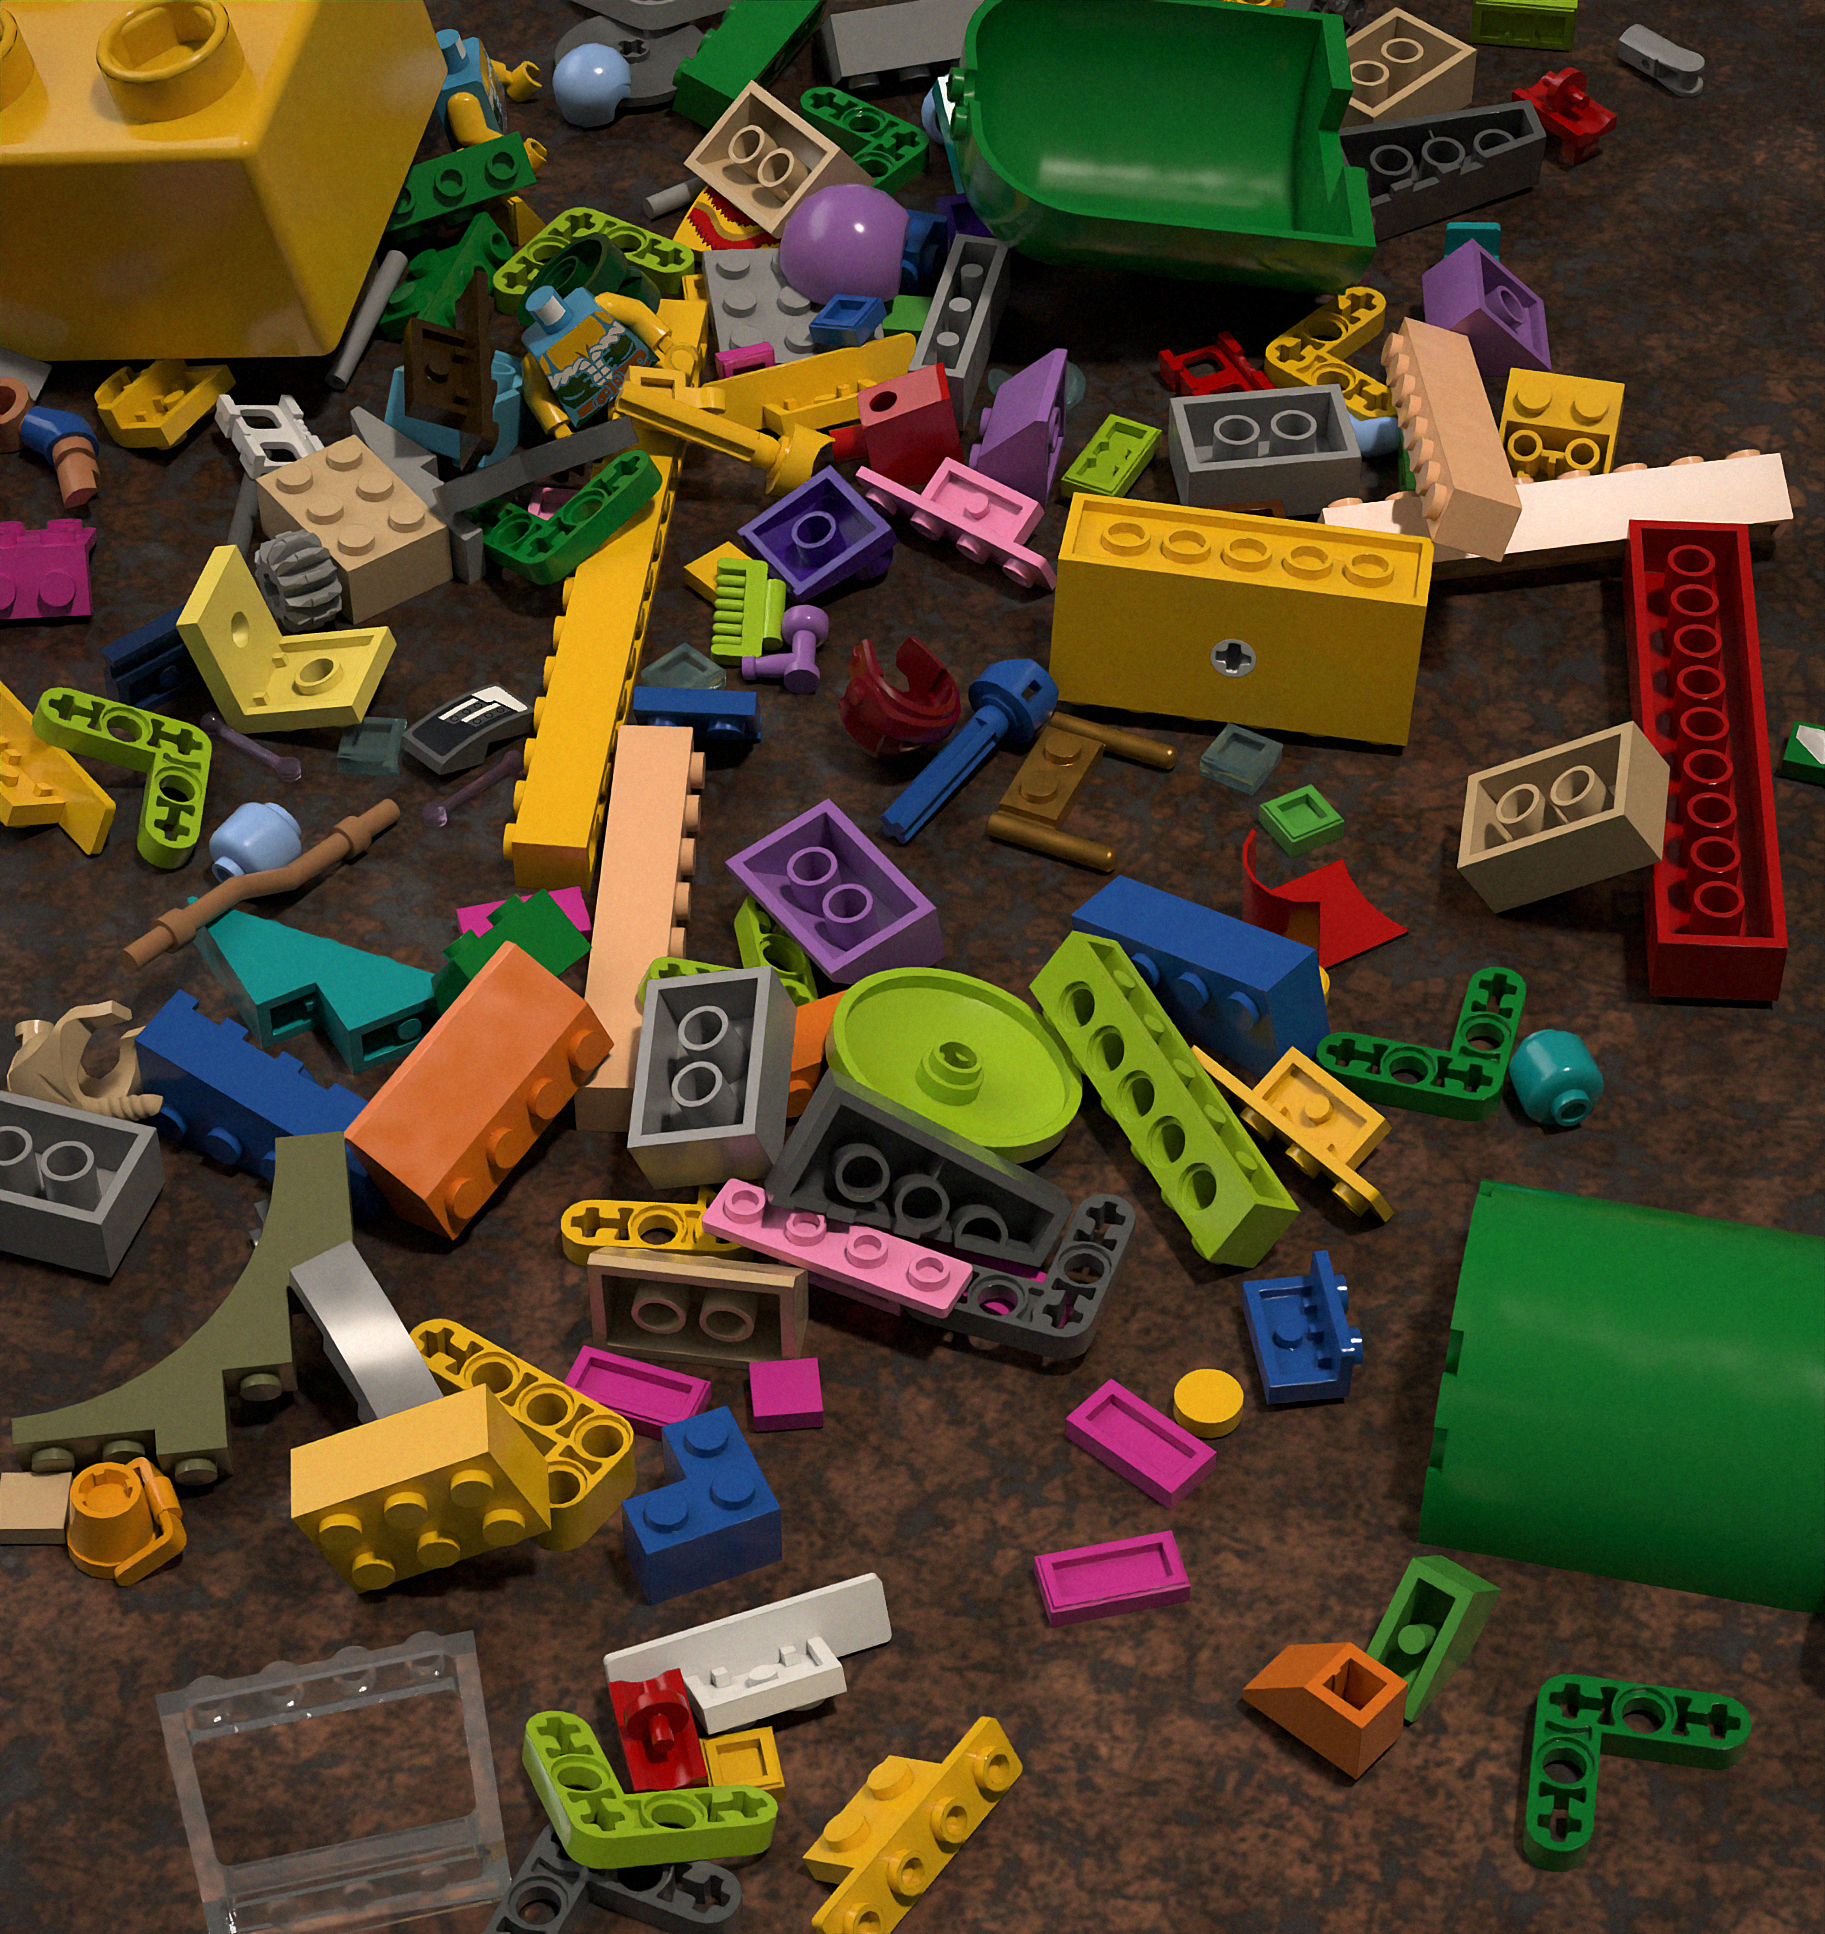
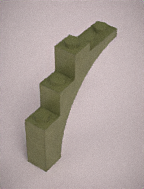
M344 1131L275 1138V1175L271 1203L262 1234L247 1267L228 1297L210 1319L180 1348L150 1370L122 1386L85 1402L47 1413L11 1418L12 1443L22 1471L33 1470L35 1473L70 1472L77 1465L105 1462L126 1465L138 1457H157L163 1475L171 1481H176L185 1486L205 1485L215 1481L218 1476L234 1474L229 1397L241 1396L249 1401H267L280 1396L282 1392L298 1390L292 1315H310L289 1284V1270L348 1240H351L356 1248L349 1162Z

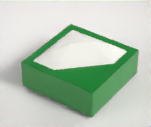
M1794 721L1780 775L1825 785V726Z

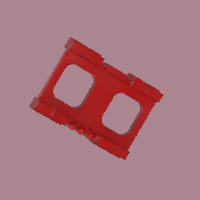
M1228 331L1218 333L1217 344L1178 356H1174L1169 349L1158 353L1160 375L1168 382L1174 392L1180 391L1183 397L1222 394L1231 390L1246 392L1276 389L1261 370L1256 372L1251 367V364L1246 362V358L1243 356V348ZM1210 358L1215 360L1223 370L1204 377H1194L1184 365Z

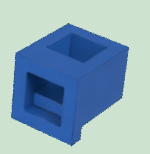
M906 209L911 218V232L909 242L905 244L899 294L920 296L928 277H936L939 267H945L948 259V216Z

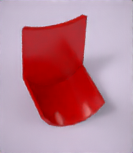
M1254 829L1251 830L1243 844V922L1316 949L1318 964L1323 969L1410 931L1385 916L1362 895L1352 880L1343 858L1270 890L1256 880V831Z

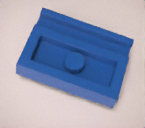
M634 687L633 712L638 726L693 727L694 738L761 741L763 717L757 692Z

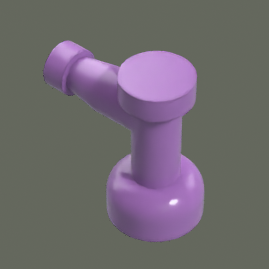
M798 605L788 609L782 617V636L792 646V653L773 654L760 658L755 656L742 657L744 680H757V677L784 678L785 687L797 694H808L819 687L820 671L815 665V651L828 637L829 618L823 610L815 606Z

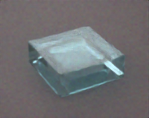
M685 642L641 670L642 686L721 690L726 686V670Z
M363 717L361 724L344 727L337 754L338 772L399 776L405 750L400 746L402 735L407 731L406 719Z
M1228 723L1200 758L1199 774L1253 796L1281 761L1283 744Z

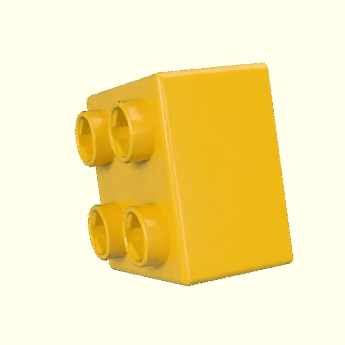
M0 0V346L39 361L324 356L332 353L337 348L448 74V67L424 1Z

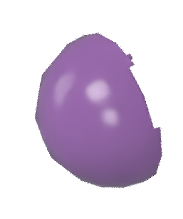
M861 183L829 185L806 197L786 221L779 246L780 268L790 285L815 303L827 305L835 294L876 297L883 299V302L889 301L899 293L905 244L909 242L911 218L906 209L885 191Z

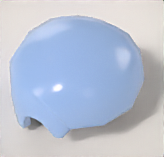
M583 44L572 49L560 60L552 78L559 112L570 124L585 128L604 125L613 121L615 108L619 101L623 98L629 99L631 97L630 64L619 51L602 44Z

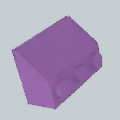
M829 798L725 861L727 870L832 982L855 984L863 978L880 971L905 967L928 968L946 956L936 907Z

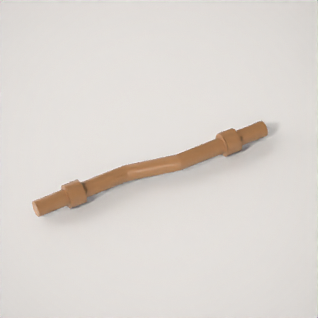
M384 799L359 817L348 816L331 827L328 831V838L285 867L230 877L184 909L173 908L152 922L150 932L119 952L118 957L121 965L128 972L135 973L163 953L174 954L193 942L196 938L197 930L240 901L295 890L341 858L345 860L354 858L371 845L372 837L400 818L401 814L398 806L394 801Z

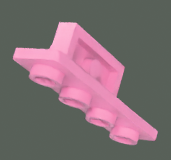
M949 457L945 458L921 495L864 466H861L855 474L856 479L866 493L864 500L878 513L888 518H892L897 513L909 519L911 526L925 537L938 541L943 536L955 542L956 548L972 561L983 565L987 560H990L1002 566L1003 572L1010 579L1026 588H1031L1034 583L1050 591H1053L1056 587V575L1048 561L1041 555L1023 547L1045 514L1039 502Z
M729 1179L702 1216V1230L704 1232L779 1259V1264L807 1269L810 1284L899 1317L905 1309L904 1305L941 1319L948 1317L972 1280L973 1267L969 1263L856 1222L848 1223L827 1218L824 1213L794 1207L793 1210L772 1205L769 1203L765 1189L738 1179Z

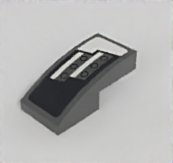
M496 682L467 692L435 709L402 735L400 746L439 775L484 764L490 742L533 731L534 708Z

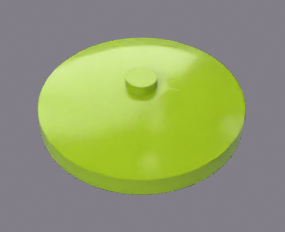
M926 967L894 968L869 975L851 986L841 997L827 1030L825 1050L830 1068L1015 1164L1038 1158L1056 1147L1068 1133L1081 1103L1083 1089L1081 1072L1072 1062L1071 1055L1073 1053L1060 1033L1053 1029L1040 1013L1016 996L972 976Z

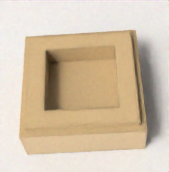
M72 1472L1 1473L0 1544H67L66 1528L70 1521Z

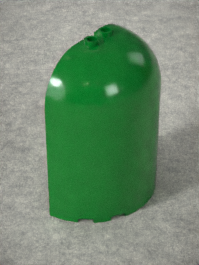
M985 0L972 15L965 33L959 68L951 67L948 75L947 100L955 102L950 119V140L955 141L958 172L972 209L985 227L999 241L1013 251L1045 264L1063 267L1344 296L1347 286L1356 287L1377 248L1365 168L1344 166L1339 129L1353 93V84L1342 15L1220 0Z
M1482 1178L1470 1222L1451 1321L1445 1371L1441 1379L1434 1421L1435 1430L1425 1479L1417 1543L1777 1609L1825 1613V1237Z

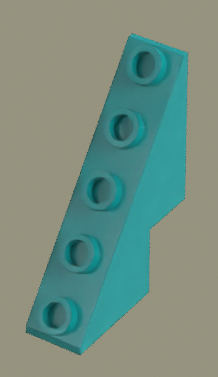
M194 896L187 898L188 905L199 898ZM231 908L196 931L194 944L262 1049L322 1026L355 1075L412 1052L441 1018L430 980L435 974L396 962L389 957L377 956L340 944L330 938H321L284 926L277 921L265 920Z

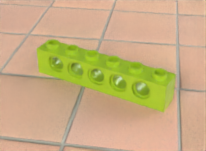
M1072 930L1029 986L1044 1009L1042 1014L1045 1021L1060 1033L1073 1053L1071 1055L1072 1062L1083 1074L1088 1076L1102 1097L1100 1101L1102 1108L1111 1118L1119 1123L1132 1143L1130 1145L1132 1154L1149 1169L1162 1189L1161 1197L1163 1201L1184 1222L1193 1236L1191 1242L1195 1250L1203 1258L1217 1265L1225 1263L1254 1269L1301 1211L1118 941Z

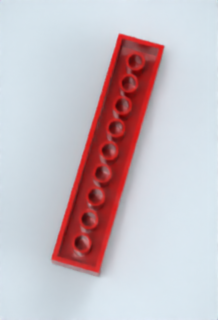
M1629 519L1621 575L1631 721L1636 723L1670 766L1662 861L1641 868L1649 996L1778 1001L1787 957L1788 941L1748 524Z

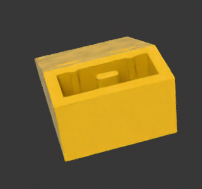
M1511 367L1499 435L1513 478L1530 477L1536 483L1556 480L1561 474L1575 470H1587L1591 473V476L1610 474L1614 463L1622 418L1625 384Z

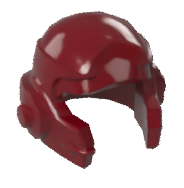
M911 635L897 650L895 665L907 677L909 691L905 692L900 691L894 686H889L883 679L884 673L876 658L872 640L865 639L859 645L852 647V655L848 664L851 680L847 685L844 697L838 703L840 719L852 743L861 751L876 759L894 762L908 758L924 750L933 742L942 741L949 737L961 714L959 689L954 677L948 672L944 664L917 637Z

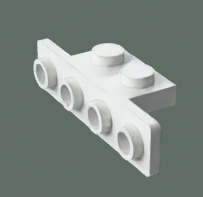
M868 1573L607 1654L603 1659L607 1682L619 1680L642 1682L656 1678L668 1670L680 1668L689 1705L708 1735L717 1732L734 1733L743 1731L753 1726L758 1719L787 1710L804 1711L815 1708L822 1704L826 1698L847 1692L843 1667L838 1661V1657L886 1643L891 1639L892 1632L882 1581L875 1573Z

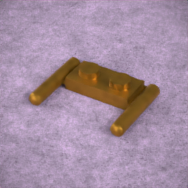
M1057 711L1052 717L1050 726H1046L1000 800L998 812L992 813L987 826V835L1109 872L1118 863V853L1114 848L1060 832V829L1102 762L1103 752L1107 751L1163 769H1171L1178 761V751L1174 746Z

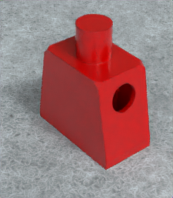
M943 362L861 390L857 394L861 424L829 430L830 437L835 438V442L831 445L836 464L869 457L872 471L901 486L927 485L946 457L965 465Z

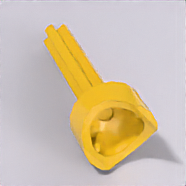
M624 380L614 403V413L622 416L630 415L632 420L758 469H765L767 478L765 494L779 500L811 479L813 463L818 452L835 442V438L797 423H791L784 435H781L777 441L771 436L627 380Z

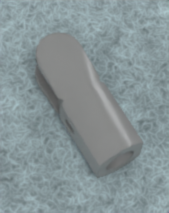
M1639 24L1629 27L1620 37L1618 58L1656 78L1680 97H1695L1702 92L1703 81L1699 74L1704 70L1705 60L1700 54L1679 47Z

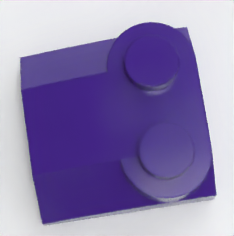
M831 465L737 531L741 541L755 560L765 561L768 564L767 575L771 579H779L785 582L786 595L792 601L799 603L823 592L846 578L855 581H865L879 576L890 566L894 557L893 546L899 543L892 527Z

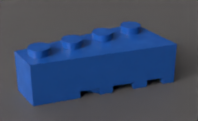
M1122 875L1116 877L1071 914L1074 931L1118 941L1173 1024L1259 1078L1263 1079L1292 1046L1315 1063L1316 1049L1319 1042L1330 1034L1316 949Z
M181 989L172 996L134 1039L143 1093L164 1097L161 1111L154 1116H148L149 1126L157 1128V1133L169 1141L183 1142L210 1154L223 1164H234L263 1176L272 1184L275 1175V1138L337 1131L345 1132L369 1103L336 1082L328 1090L317 1084L312 1074L304 1068L305 1063L285 1051H282L275 1059L246 1042L249 1030L230 1018L226 1017L218 1025L196 1012L199 1000ZM346 1144L353 1215L371 1222L387 1202V1199Z

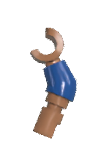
M1 377L0 413L3 415H0V453L15 452L28 447L46 457L50 466L57 471L65 509L85 504L91 496H94L99 491L102 485L99 467L96 463L99 454V443L92 427L81 415L75 412L43 406L34 407L30 393L23 382L16 378Z

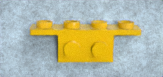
M905 332L866 342L860 347L850 346L705 383L701 388L715 387L725 390L726 411L724 414H718V416L753 430L769 428L779 435H784L791 423H797L820 433V428L839 423L842 428L861 424L857 394L863 389L907 374L917 346L914 335Z
M0 681V822L6 827L14 828L58 823L87 855L100 854L108 831L113 823L116 811L115 802L66 750L49 745L36 735L32 728L33 715Z
M1192 1046V1052L1226 1101L1230 1099L1243 1109L1238 1118L1254 1134L1267 1143L1274 1135L1289 1146L1284 1153L1285 1156L1311 1179L1314 1180L1322 1172L1336 1184L1331 1190L1333 1195L1357 1216L1362 1217L1369 1210L1384 1223L1392 1217L1394 1211L1381 1193L1354 1172L1392 1129L1386 1118L1293 1046L1253 1090L1248 1088L1197 1046Z
M981 1716L941 1764L889 1755L883 1763L871 1771L867 1782L841 1813L827 1823L823 1834L802 1857L815 1880L839 1884V1887L812 1918V1927L816 1934H890L1022 1773L1023 1766L996 1718Z

